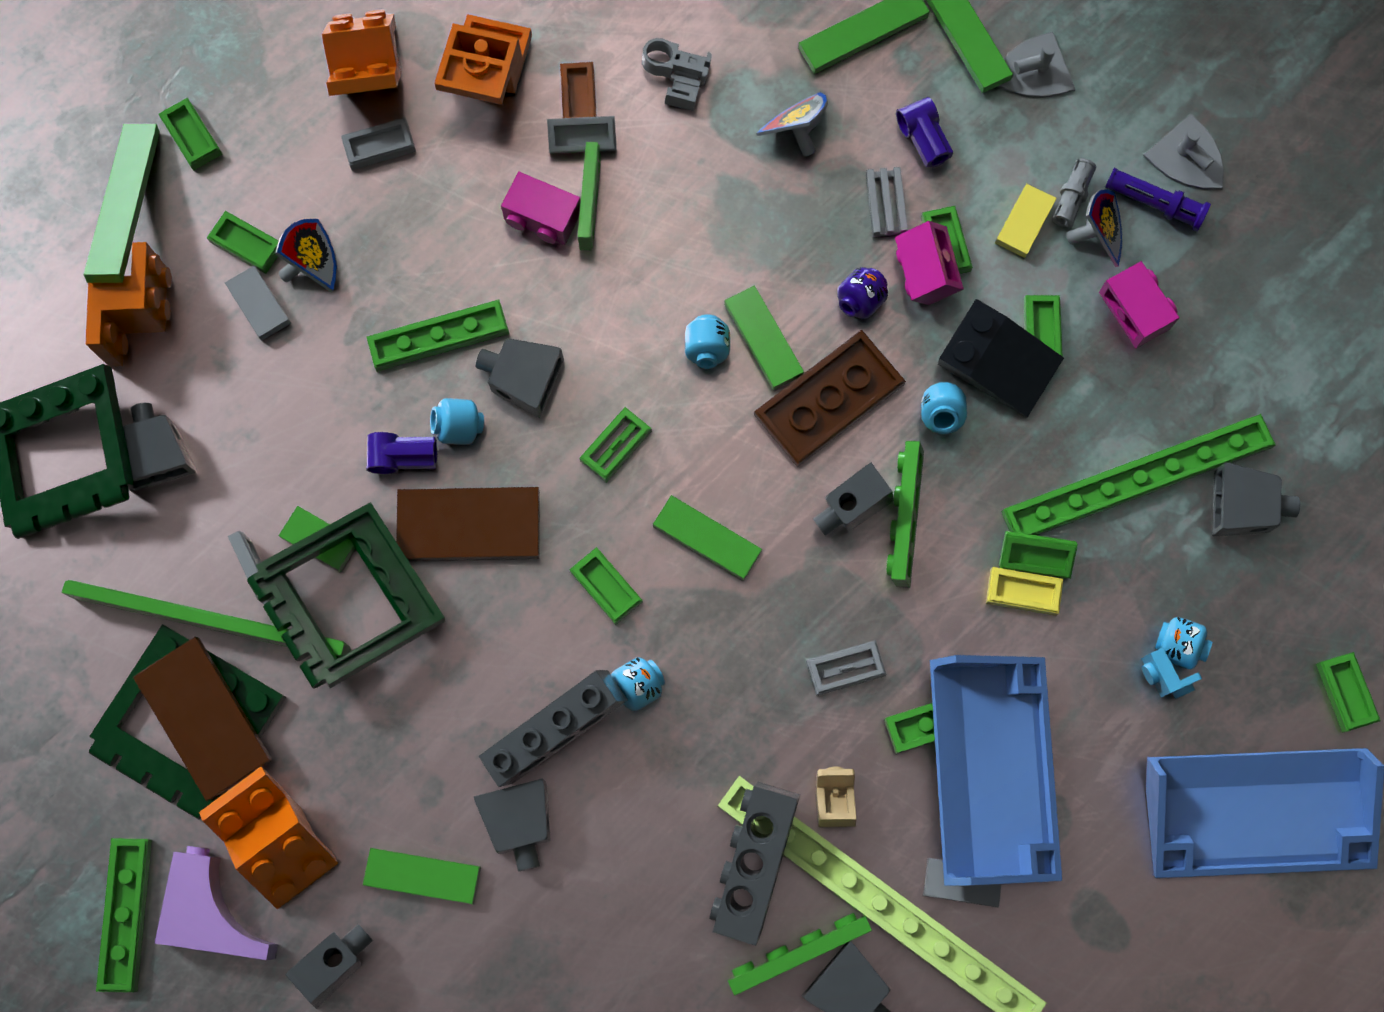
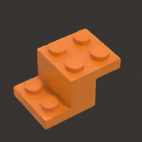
M373 10L366 12V17L353 19L352 14H341L333 16V21L328 22L322 33V39L330 74L326 82L329 96L396 88L398 86L401 68L394 35L396 29L394 14H386L385 10Z
M469 14L466 16L464 26L453 23L435 79L436 90L502 105L505 92H516L532 38L531 28Z
M147 242L132 243L131 276H124L123 283H88L86 345L110 367L123 366V355H126L128 352V339L125 334L165 332L166 320H169L171 316L170 303L166 299L167 288H170L172 284L171 271Z
M262 766L199 812L202 821L225 843L235 869L276 909H279L338 864L335 855L314 834L302 808Z

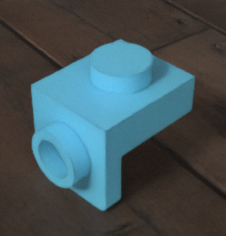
M1163 647L1141 658L1144 663L1142 665L1143 674L1150 685H1155L1161 698L1170 693L1173 694L1175 699L1195 690L1192 683L1202 679L1198 672L1180 680Z

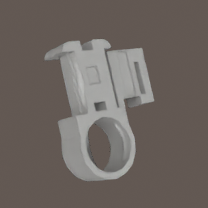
M663 38L651 39L643 48L642 65L644 69L650 74L669 77L670 80L674 81L673 87H668L664 104L693 111L699 86L706 83L712 54L708 52L707 57L680 51L678 50L679 44ZM655 50L662 51L670 57V60L668 62H659L649 58L647 54Z

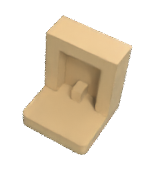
M834 766L817 771L818 827H856L854 769Z

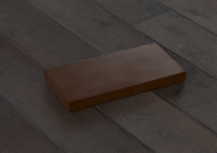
M860 330L755 410L754 416L792 462L799 467L904 386L906 381L863 330Z
M539 487L397 489L396 542L408 561L539 558Z
M193 637L133 676L206 801L213 800L259 767H263L273 760L200 638Z

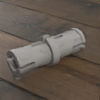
M1084 158L1076 159L1068 182L1063 184L1060 191L1062 197L1052 217V221L1058 226L1072 227L1081 203L1086 201L1088 185L1097 168L1096 164L1091 160Z

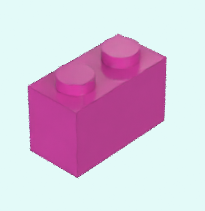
M518 171L501 204L504 220L511 227L521 231L526 228L535 232L545 242L554 244L556 241L566 245L579 219L581 199L579 196Z
M927 221L895 237L898 248L896 251L897 259L903 267L906 278L905 289L912 301L931 305L964 290L947 226Z
M1142 261L1106 280L1099 291V294L1135 349L1169 331L1179 319L1176 305L1169 297H1165L1158 286L1159 283L1156 275L1152 270L1147 269Z

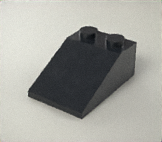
M975 299L941 354L938 365L1027 418L1064 357L1004 314Z

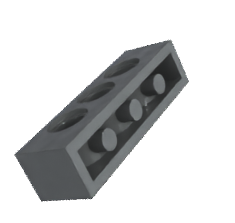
M596 670L479 755V758L498 787L513 784L627 702L628 699L608 670Z
M757 782L753 790L746 789L740 811L746 812L743 826H735L730 847L736 848L733 861L725 862L720 878V883L726 885L722 899L715 898L709 919L715 920L714 933L755 946L757 945L768 912L800 794L761 782ZM758 816L769 818L773 823V832L770 834L759 833L754 827V819ZM747 853L758 854L763 861V868L759 870L749 869L744 863V855ZM738 889L747 890L752 896L753 903L749 906L739 905L734 899V891Z

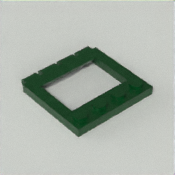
M101 364L0 402V502L4 526L12 529V534L15 538L20 539L40 532L42 528L48 529L70 521L72 517L77 519L101 510L102 506L108 508L129 500L128 488L134 486L112 367ZM91 403L95 404L107 469L24 498L13 435L20 433V430L31 425L39 426L49 422L50 418L61 414L68 415L79 411L80 407Z
M371 502L255 565L258 572L247 579L248 584L260 602L274 597V599L264 604L263 608L277 631L280 632L292 626V629L282 634L281 638L294 659L301 661L308 656L311 657L300 665V669L313 689L327 683L329 688L334 687L445 622L444 615ZM350 539L402 622L338 659L286 576V573Z
M162 624L89 737L95 741L89 749V754L109 766H113L118 758L122 756L116 766L117 771L140 785L152 774L146 786L148 790L170 803H173L180 792H182L183 795L179 799L177 807L199 820L201 819L199 812L228 790L213 800L206 801L188 769L121 730L143 695L133 676L189 641L186 637ZM207 650L259 738H261L286 699V696Z

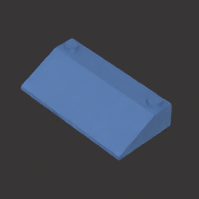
M953 655L930 660L944 886L1062 881L1045 657Z
M1367 748L1147 757L1146 798L1155 878L1377 869L1384 765Z

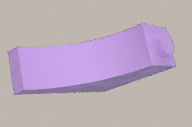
M187 846L186 853L173 852L155 944L262 960L275 959L278 944L262 940L246 931L228 910L220 889V858L209 857L210 849Z

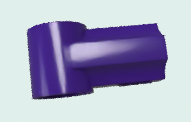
M930 97L923 98L896 110V119L901 132L906 138H911L926 168L937 167L952 157L953 150L939 125V114Z
M374 432L367 435L366 471L392 474L398 472V469H436L438 450L435 437H399L397 434L388 432Z

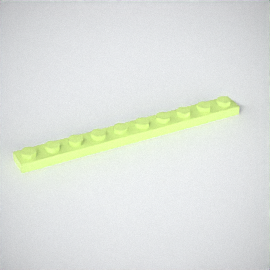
M739 776L717 807L743 825L746 812L740 811L741 803L746 789L753 790L754 786ZM758 816L754 819V827L759 833L770 834L773 832V823L769 818ZM794 816L784 857L993 1012H1041L1047 1002Z

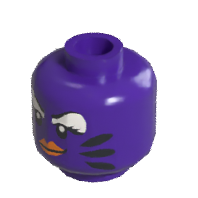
M856 268L837 288V297L841 310L850 317L869 318L888 298V284L884 275L874 268Z

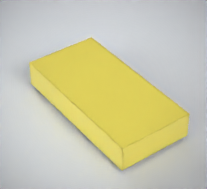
M1026 183L995 244L1026 258L1057 198Z
M992 567L986 604L1057 616L1060 610L1063 579Z

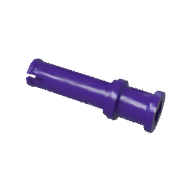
M1115 167L1105 186L1107 189H1112L1136 201L1163 211V216L1168 220L1174 218L1191 225L1192 230L1196 232L1201 227L1211 206L1208 202L1202 204L1185 197L1184 192L1180 190H1175L1174 193H1171L1147 181L1119 171Z

